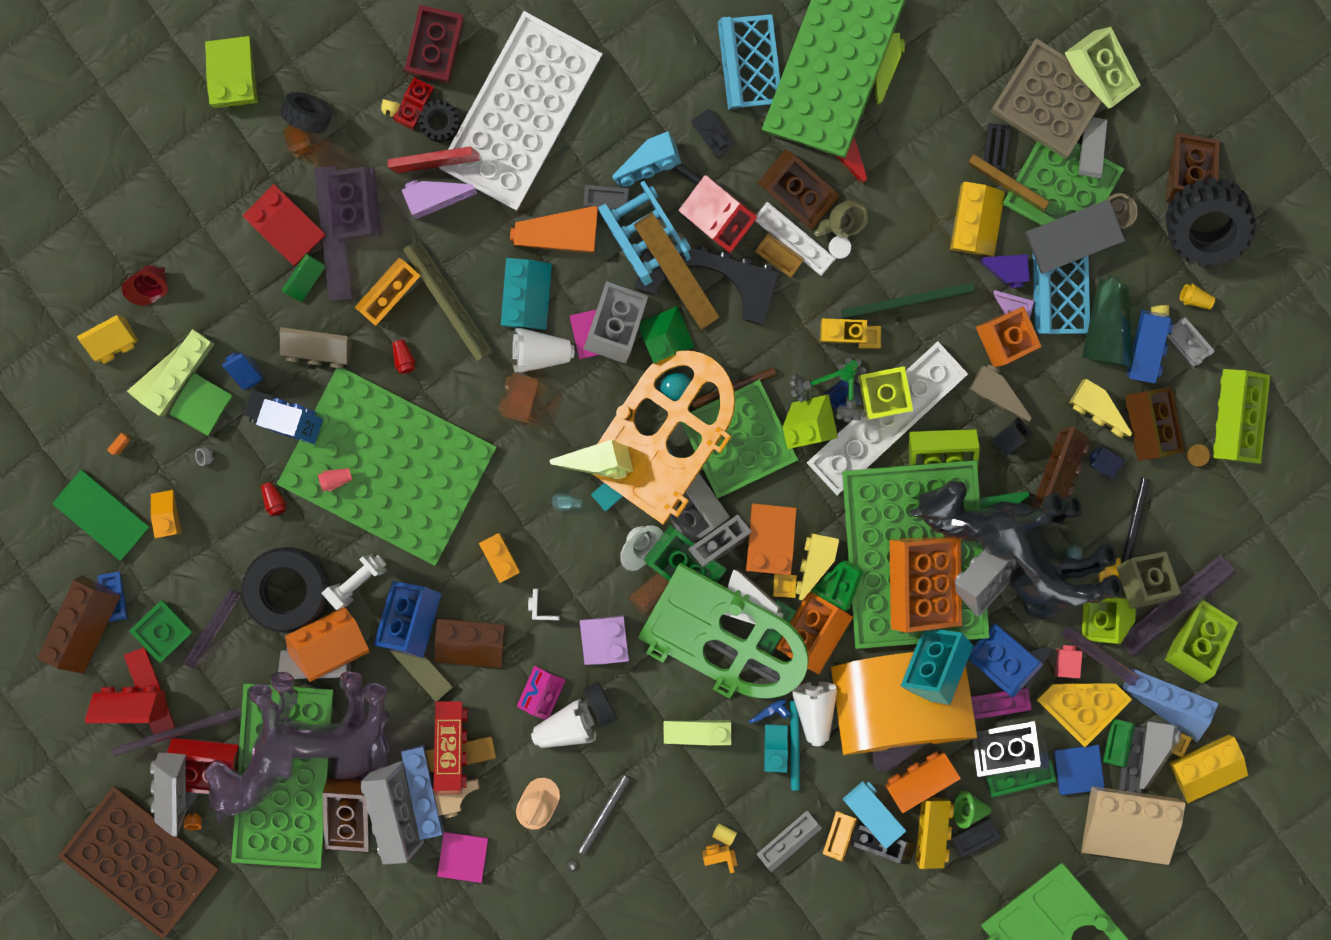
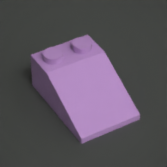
M418 180L405 184L406 188L402 189L411 214L415 219L478 194L473 184L429 181L418 183Z

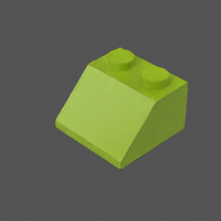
M829 394L810 398L802 403L797 401L791 404L783 425L787 449L838 439Z

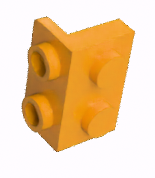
M719 844L706 846V850L702 851L705 866L727 861L730 874L735 873L734 867L738 866L734 850H729L728 845L719 847Z

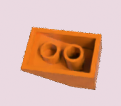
M752 504L749 528L752 532L748 537L746 571L791 575L796 508Z

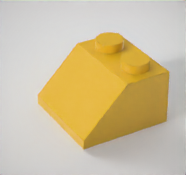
M118 315L77 336L92 359L99 363L102 361L103 364L115 358L114 354L120 351L126 353L134 348L133 344L138 342L127 319Z

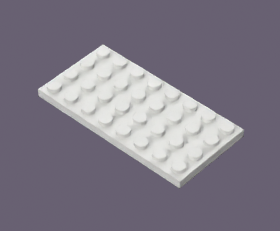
M524 11L448 149L471 146L480 153V161L438 168L466 184H473L475 189L518 211L600 61L602 53Z

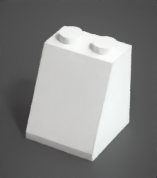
M733 570L727 589L733 592L740 590V596L742 597L748 594L751 602L783 619L784 613L780 612L781 607L742 571ZM730 612L724 613V615L756 625L755 620L743 612L738 616H734Z

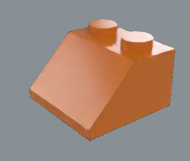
M1024 306L995 317L976 327L993 367L1006 365L1042 347Z

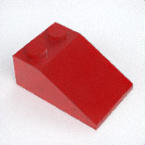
M274 184L243 215L294 267L303 259L306 253L308 254L326 236Z

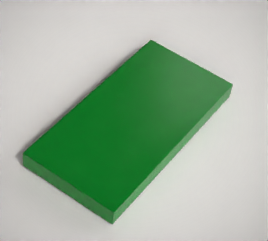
M80 470L52 503L119 561L126 557L150 528L148 524L84 470Z

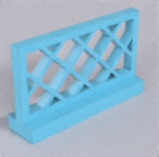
M772 14L737 18L722 17L718 21V31L728 110L771 105L773 99L769 100L762 92L768 85L777 90L780 82ZM758 21H767L768 31L765 35H762L754 28ZM734 23H743L749 28L743 37L735 32ZM750 31L761 38L755 47L744 40ZM762 41L766 42L771 49L767 57L757 50ZM741 43L751 50L746 59H743L737 53V48ZM753 53L763 60L758 69H755L747 62ZM765 63L773 68L774 74L770 79L759 72ZM744 65L754 72L748 82L740 76V69ZM756 75L766 82L760 92L749 84ZM746 87L757 95L753 101L743 102L742 92Z
M1033 255L1034 330L1036 335L1090 333L1088 256L1083 257L1078 263L1075 261L1070 262L1074 268L1066 275L1059 267L1041 274ZM1055 270L1064 278L1057 286L1052 283L1050 277ZM1076 270L1082 274L1083 281L1078 286L1069 278ZM1066 281L1075 289L1068 297L1059 290ZM1055 292L1064 300L1058 308L1051 303V297ZM1077 292L1083 297V304L1079 308L1070 301ZM1066 303L1075 311L1069 319L1060 312ZM1056 314L1065 322L1060 329H1052V319ZM1077 314L1084 320V329H1077L1071 323Z

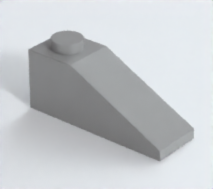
M736 515L688 550L703 567L742 544L752 531L739 515Z
M1148 721L1140 789L1150 787L1176 748V744L1180 743L1181 730H1178L1179 725Z

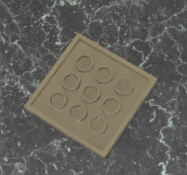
M1036 38L990 112L1064 159H1067L1102 101L1074 72L1067 57Z

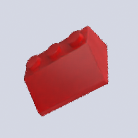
M114 686L101 687V691L95 692L92 695L85 723H150L166 717L165 690H157V686H145L143 690H136V686L122 687V690H115Z
M177 738L171 739L167 753L186 755V792L234 797L239 745Z

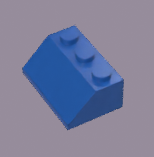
M392 581L374 646L423 658L441 593L424 586Z

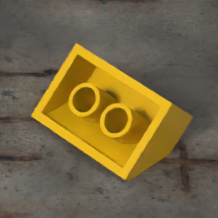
M963 182L961 184L950 246L951 251L994 257L1005 191L970 182Z
M1231 735L1222 737L1185 754L1182 758L1179 757L1168 762L1187 803L1248 776L1244 756L1235 737Z
M930 797L921 802L915 863L919 869L944 868L945 862L948 863L949 849H946L947 840H951L952 827H948L949 818H953L954 805L951 804L948 798Z

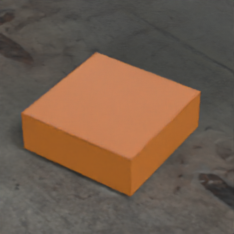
M120 433L107 451L112 455H119L131 441V437L126 433Z

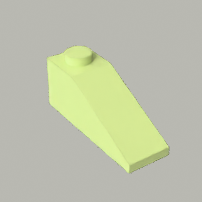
M664 721V744L731 745V721Z

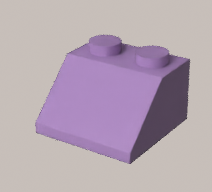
M624 615L580 620L585 665L629 661Z

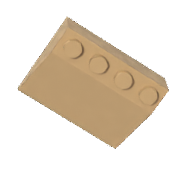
M1092 786L1081 852L1169 865L1181 830L1185 802L1178 798Z

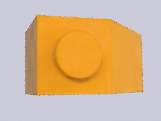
M174 490L151 494V521L155 538L182 534Z

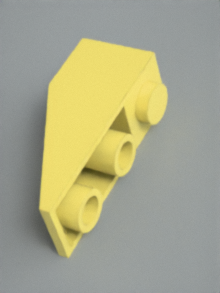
M1087 379L1082 380L1069 402L1074 405L1072 409L1082 415L1085 413L1093 417L1092 421L1102 427L1104 424L1111 427V432L1120 438L1131 436L1132 432L1106 390Z
M813 533L811 538H806L804 550L808 551L807 558L802 559L800 572L803 573L802 581H797L795 594L799 595V600H803L834 563L839 539Z

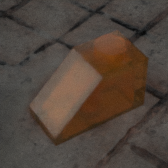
M289 124L287 125L288 128L283 129L288 150L295 158L316 150L309 132L301 131Z

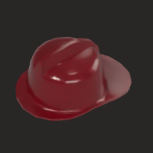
M153 265L142 267L122 284L123 296L129 302L139 306H147L163 297L168 292L167 277L164 273L165 268L163 266L158 268Z

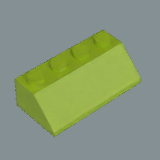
M1223 369L1220 381L1221 393L1218 401L1219 412L1216 422V439L1213 446L1214 458L1261 464L1270 375L1247 370Z

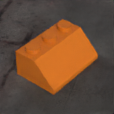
M811 591L804 598L790 624L797 630L806 645L809 658L808 669L820 674L853 616ZM782 636L776 649L793 659L792 650L786 639Z
M345 607L285 636L289 656L310 682L369 653L368 646L355 619Z
M936 750L926 756L927 760L919 764L916 762L906 768V773L901 776L897 773L887 780L889 783L885 786L902 814L961 779L943 751L938 753Z

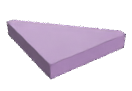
M994 290L993 295L1004 314L1024 306L1030 319L1034 305L1033 300Z

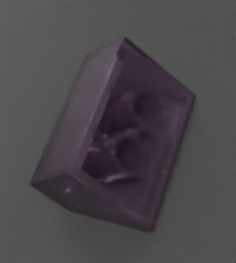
M357 167L323 172L329 239H356L381 236L375 169Z

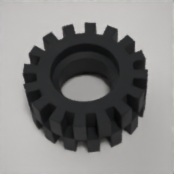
M441 100L431 101L427 106L423 107V111H420V128L430 140L446 142L447 139H452L453 135L457 134L458 127L460 128V117L452 104ZM444 113L448 117V124L445 128L439 130L432 127L431 118L434 114Z

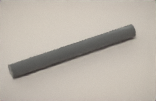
M622 775L581 844L578 852L585 856L628 785L631 779L628 776Z

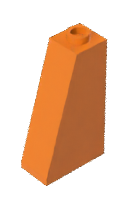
M592 206L515 222V228H511L510 241H514L515 247L595 253L598 207Z

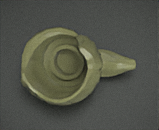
M851 200L840 203L832 210L829 219L820 222L814 235L816 237L833 231L839 238L845 239L860 233L868 223L866 207Z

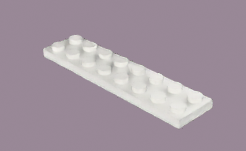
M937 341L906 370L913 411L867 420L866 417H861V420L853 419L837 434L838 439L830 440L807 464L838 495L843 491V470L866 469L966 377L968 373Z

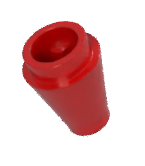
M405 340L393 342L395 370H398L399 374L414 371L416 369V361Z
M268 482L260 487L265 511L269 513L270 517L282 514L287 510L285 507L287 503L273 482Z

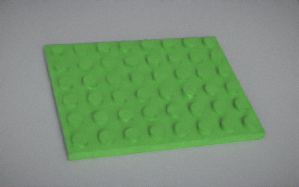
M336 368L315 409V416L323 419L315 445L299 440L277 485L436 566L497 447L345 368ZM349 468L352 481L330 492L328 490L322 491L318 474L325 470Z
M977 460L842 471L848 561L864 571L852 601L855 649L918 643L922 631L906 633L891 629L890 540L947 537L942 533L935 532L923 521L922 517L912 516L910 511L918 508L919 501L917 498L922 493L940 488L948 481L954 480L965 483L967 494L964 499V506L966 509L980 508ZM961 540V572H965L971 560L983 552L982 544L979 545L976 542ZM962 600V626L941 628V630L961 632L968 640L989 638L988 610L986 609L978 618Z

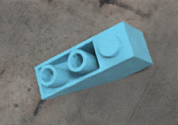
M668 131L648 139L612 175L613 179L621 188L623 186H630L643 178H650L663 170L673 169L676 165L681 164L675 140Z

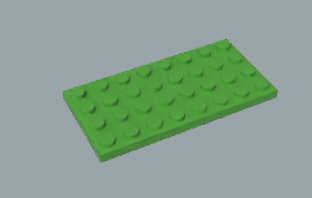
M811 0L763 124L762 131L846 158L906 0Z
M243 684L231 863L322 868L324 843L322 792L328 778L334 689Z

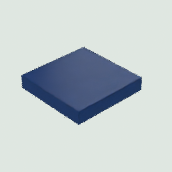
M1098 744L1053 750L1059 795L1091 791L1092 786L1104 788Z

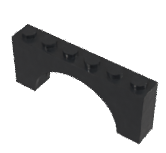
M697 246V249L691 248L688 251L691 257L688 261L683 253H680L688 268H708L727 277L737 288L743 303L742 320L764 325L779 273L774 271L775 267L762 264L761 267L754 266L753 261L744 258L736 261L731 259L732 255L719 252L718 255L710 253V249ZM649 249L645 250L642 263L654 259ZM660 266L653 269L652 273L649 274L652 282L644 286L638 276L635 290L656 295L661 284L667 279Z

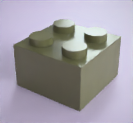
M1167 552L1131 558L1116 567L1130 609L1166 602L1181 594Z

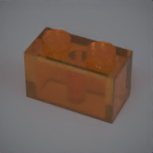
M512 373L511 377H507L504 387L505 390H508L506 399H501L499 411L502 412L501 416L529 423L540 380Z

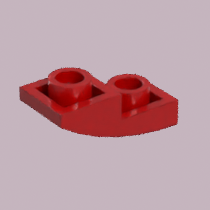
M414 77L404 94V99L398 111L393 117V121L414 130L420 118V111H423V107L427 105L434 87Z

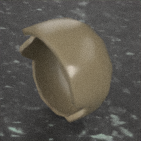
M1115 193L1109 196L1107 200L1109 199L1120 229H1126L1133 225L1138 217V207L1134 199L1126 193Z

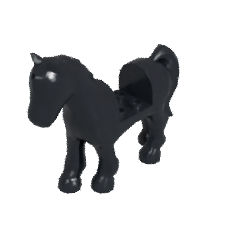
M951 480L940 488L922 493L917 498L919 501L918 508L910 511L912 516L922 517L923 521L935 532L942 533L947 537L976 542L979 545L982 544L983 548L990 555L994 556L1011 552L1020 566L1011 575L1010 584L1022 599L1026 613L1034 618H1050L1062 612L1069 605L1076 606L1089 602L1099 603L1106 598L1119 597L1122 593L1121 582L1115 575L1108 576L1100 584L1072 585L1065 581L1068 578L1080 579L1092 573H1100L1106 567L1113 566L1116 563L1117 556L1111 544L1100 545L1090 557L1076 559L1060 557L1052 550L1044 537L1041 526H1048L1050 523L1063 525L1067 523L1070 517L1074 518L1082 514L1081 500L1076 494H1070L1063 499L1059 493L1054 492L1044 497L1040 508H1033L1027 504L998 502L985 508L966 509L964 506V499L967 494L965 483Z

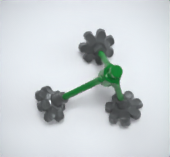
M847 357L845 365L842 363L838 365V371L816 380L810 379L805 381L803 376L800 377L799 374H794L791 377L790 384L795 389L791 391L793 397L798 396V400L802 403L810 398L809 391L815 385L838 377L840 381H846V385L849 386V398L847 399L846 406L838 407L836 418H844L846 422H851L852 418L854 420H861V417H866V412L861 405H855L854 381L860 384L858 376L866 374L867 369L860 367L862 365L861 359L854 361L851 357Z

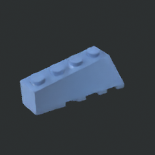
M1130 668L1122 689L1166 721L1179 725L1178 729L1191 737L1196 743L1209 727L1219 704Z

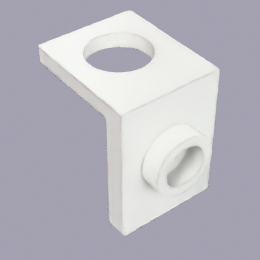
M534 588L533 598L529 597L528 611H532V619L560 620V616L538 615L539 588Z

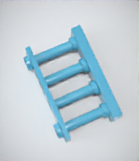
M642 181L640 184L644 191L643 194L616 210H609L606 203L598 207V210L642 283L646 286L652 282L649 274L659 264L655 258L649 262H641L639 256L642 255L641 252L648 249L644 241L637 245L635 243L631 245L628 241L631 237L630 235L637 231L633 224L639 220L627 227L623 226L620 228L617 221L620 220L621 216L649 200L655 209L652 211L657 219L661 218L666 226L664 231L667 236L671 235L677 244L674 247L679 254L683 253L687 261L691 259L688 252L691 250V247L685 238L680 239L656 200L658 195L653 186L648 187L645 181Z

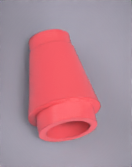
M349 468L325 470L318 474L323 492L327 490L330 492L352 481Z

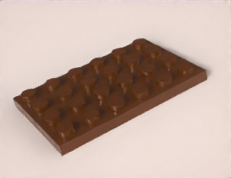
M117 786L111 788L57 856L162 940L220 869L180 836H172L156 824L155 818L151 813Z

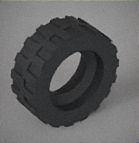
M290 92V94H287L280 110V116L289 125L304 132L317 134L324 133L327 130L333 114L331 107L323 102V100L300 92Z

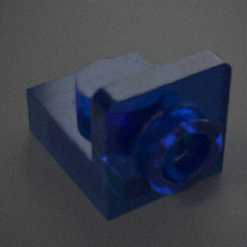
M1104 446L1099 447V449L1095 448L1089 457L1091 461L1089 466L1110 479H1114L1124 462L1122 458L1108 451Z

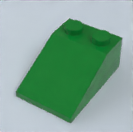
M672 525L668 527L643 559L647 565L668 581H670L679 563L716 583L727 570L716 560L702 567L688 550L695 543Z

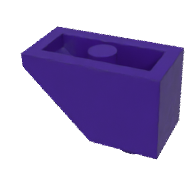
M1028 254L983 257L980 259V264L1003 284H1010V288L1024 287L1023 283L1029 282Z

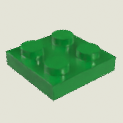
M161 600L129 630L159 663H162L193 633L189 626L164 600Z

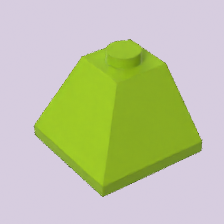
M1119 597L1106 598L1099 603H1083L1081 640L1121 644L1135 622L1136 608L1130 609L1127 598Z

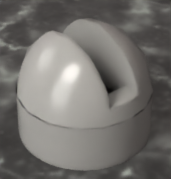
M205 447L197 449L195 452L197 464L199 466L211 464L214 460V457H212L213 450Z

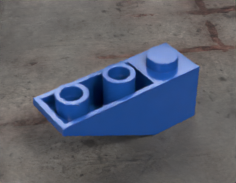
M235 352L226 357L227 362L222 364L223 368L242 390L247 391L265 380L252 356Z

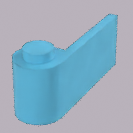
M862 781L843 800L884 848L887 849L906 830L875 796V793L878 791L869 781L866 784Z

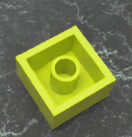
M905 366L858 376L867 420L913 411Z

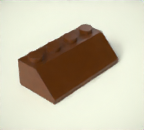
M83 575L74 579L37 659L56 669L84 674L121 595Z

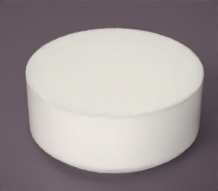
M837 236L830 241L828 250L834 258L843 259L850 253L851 244L847 238L843 239Z

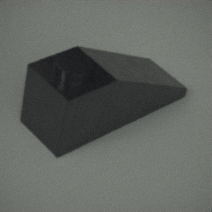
M857 823L851 846L899 864L911 863L917 844L900 837L885 849L865 825Z

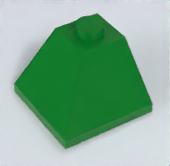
M678 306L645 319L639 324L638 329L653 363L673 356L678 351H687L695 347Z

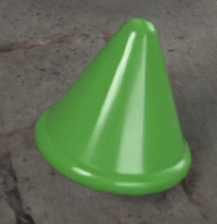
M960 791L954 799L953 817L960 828H968L991 813V808L974 797L969 791Z

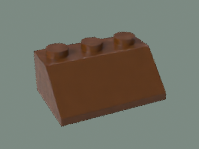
M1172 386L1125 395L1126 408L1129 412L1130 428L1133 433L1135 453L1137 454L1138 461L1185 452Z
M438 618L435 637V662L502 668L506 624Z

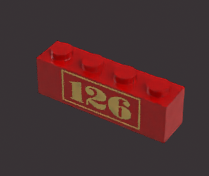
M462 701L435 702L434 792L436 795L463 794V788H467V775L463 774V766H467V752H463V744H467V730H463L464 721H468V709L464 708Z

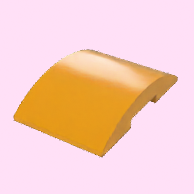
M914 652L868 658L831 667L833 684L836 685L837 690L836 708L843 755L882 751L893 747L925 743L937 744L977 739L966 665L950 705L930 702L901 687Z

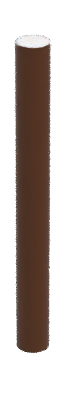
M774 367L734 383V391L759 379L762 382L776 376ZM719 390L693 400L692 405L694 409L720 399Z

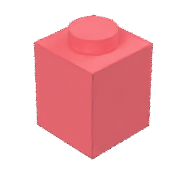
M1063 645V649H1056L1054 675L1058 677L1080 678L1082 651L1076 650L1077 646Z

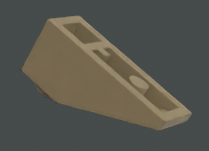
M989 364L987 367L981 366L968 390L1008 413L1019 417L1021 420L1030 422L1031 416L1004 377L998 374L1000 370Z

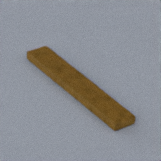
M653 212L633 224L699 328L702 330L720 318Z

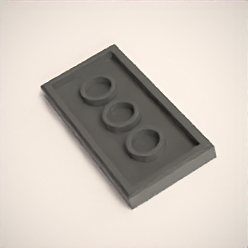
M1109 199L1025 232L1041 274L1125 241Z

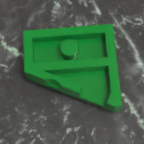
M842 561L832 572L823 577V580L815 585L811 592L839 609L847 611L850 609L864 571L848 561Z

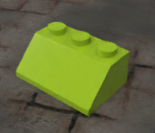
M977 429L909 432V465L977 460L978 467L980 448Z

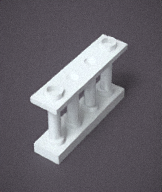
M373 554L362 556L359 560L364 566L342 585L339 583L329 586L322 592L336 610L354 601L351 597L353 595L352 592L372 574L378 576L388 571L385 568L386 562L379 555L376 557Z

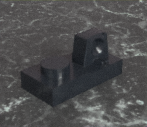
M709 108L691 121V124L716 158L735 145Z

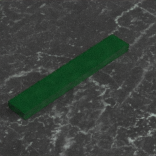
M968 283L847 308L840 311L842 319H848L973 293L975 287L974 283Z

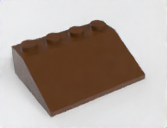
M1071 426L1060 428L1031 507L1040 508L1044 497L1054 492L1059 493L1063 499L1072 494L1074 490L1072 481L1074 476L1079 475L1082 464L1079 462L1082 454L1086 455L1090 443L1087 442L1089 438L1087 435Z

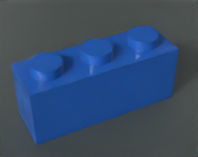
M1141 309L1126 373L1129 379L1156 384L1157 377H1161L1163 365L1160 363L1162 356H1166L1168 343L1165 342L1167 334L1170 335L1173 328V322L1168 314Z

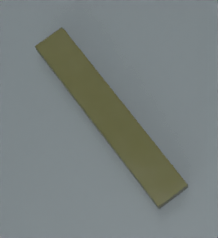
M418 241L405 247L403 251L476 361L493 353V350L422 243Z

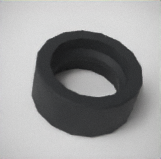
M599 682L583 689L584 695L601 727L618 719Z

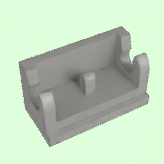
M1186 317L1173 325L1171 334H1167V338L1193 367L1202 363L1203 359L1215 352Z

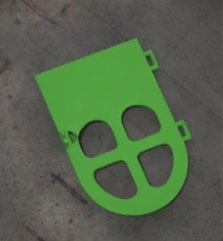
M681 563L676 568L638 636V639L650 645L646 654L662 663L670 655L717 681L712 690L729 699L734 691L755 698H775L786 695L802 682L809 663L806 645L800 634L791 624L751 602L748 594L742 597L740 596V590L733 592ZM726 612H730L734 616H738L743 612L752 617L756 625L747 639H740L723 629L720 617ZM766 629H774L786 639L793 653L792 660L783 662L758 648L757 644ZM710 640H719L736 649L738 655L730 668L722 669L708 661L704 654V644ZM652 650L662 654V657L653 653ZM748 659H755L777 671L780 679L772 684H753L742 680L739 674ZM719 686L729 690V692H725L724 690L720 689Z
M1063 862L981 924L982 928L990 936L987 940H1071L1074 931L1086 925H1094L1098 930H1103L1110 940H1129L1112 920L1111 916L1106 913V910L1097 903Z

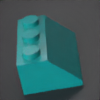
M506 258L501 315L502 327L547 330L552 263Z
M941 629L922 631L901 687L930 702L950 705L973 645L961 632Z

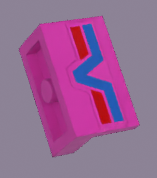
M534 666L517 707L533 716L545 720L548 719L566 679Z

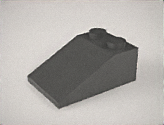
M1029 722L978 731L977 739H973L977 777L1050 769L1044 724Z

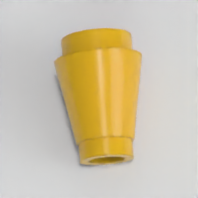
M1186 284L1180 293V301H1183L1184 305L1210 310L1215 303V297L1194 284Z

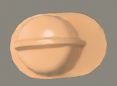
M537 778L529 783L516 809L517 819L520 824L529 829H540L549 822L560 798L556 783L547 778Z

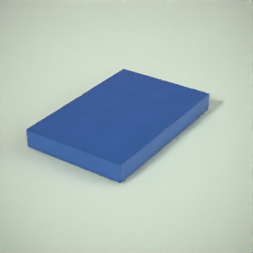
M995 623L989 629V638L980 639L972 647L968 658L1012 698L1043 666L1040 661Z

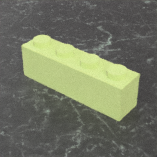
M192 329L183 343L135 383L127 392L148 409L164 417L215 343Z

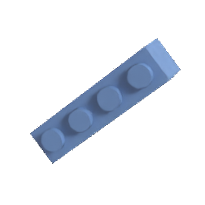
M426 745L403 749L401 754L420 840L440 836L444 833L441 815L439 816L433 792L434 782L427 758Z

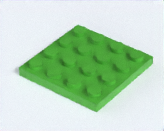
M1036 142L1016 181L1049 201L1048 208L1043 213L1010 191L1002 205L1042 226L1107 200L1124 168L1104 158L1101 178L1079 175L1081 145L1079 143H1076L1067 159H1064L1041 143Z
M760 379L734 391L735 409L732 421L726 431L732 437L721 453L714 449L702 467L717 499L798 460L793 448L787 449L782 425ZM720 399L690 413L707 425H712L719 415ZM681 422L696 452L702 442V435L686 423ZM724 436L721 438L717 446L720 447V445L725 439Z

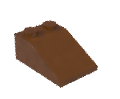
M1176 132L1167 179V203L1175 200L1174 195L1179 190L1181 192L1184 191V186L1189 183L1193 185L1196 184V180L1203 179V181H1208L1209 178H1216L1218 181L1220 140Z
M786 149L757 183L773 199L811 230L840 196L796 155Z
M327 778L322 792L324 849L369 852L371 818L367 813L365 795L361 791L362 780Z

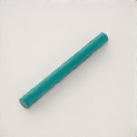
M793 700L790 701L791 790L798 791L800 790L799 714Z

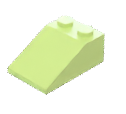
M1111 27L1093 31L1065 52L1074 72L1108 108H1112L1140 86Z
M613 440L550 460L552 465L568 470L613 477L614 479L624 478L627 476L626 473L633 471L627 445Z

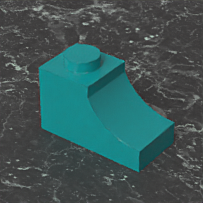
M765 724L763 767L765 772H787L788 725Z

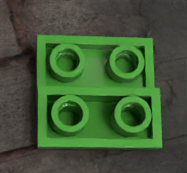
M193 373L172 407L170 415L202 434L209 436L220 420L221 414L231 401L232 395Z

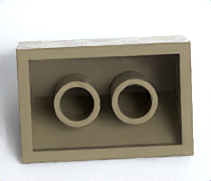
M280 327V355L286 357L285 361L299 363V359H306L308 364L321 366V362H329L330 367L342 369L343 365L350 364L352 338Z

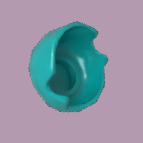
M669 373L660 380L657 389L671 400L678 401L691 383V379L683 373Z

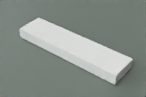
M769 202L757 213L759 216L755 222L805 258L803 262L820 276L836 259Z

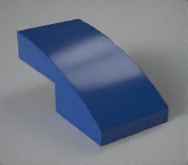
M113 572L97 575L100 585L121 595L109 622L128 619L121 573Z

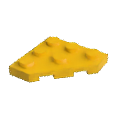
M1115 683L1051 684L1036 700L1071 735L1086 747L1132 699Z

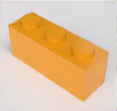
M398 258L354 308L376 326L416 282L420 275L404 260Z

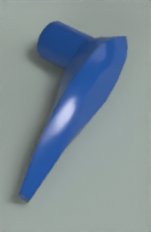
M779 700L769 705L748 721L749 724L759 721L764 717L774 715L777 712L784 719L788 718L791 713L784 706L786 701Z

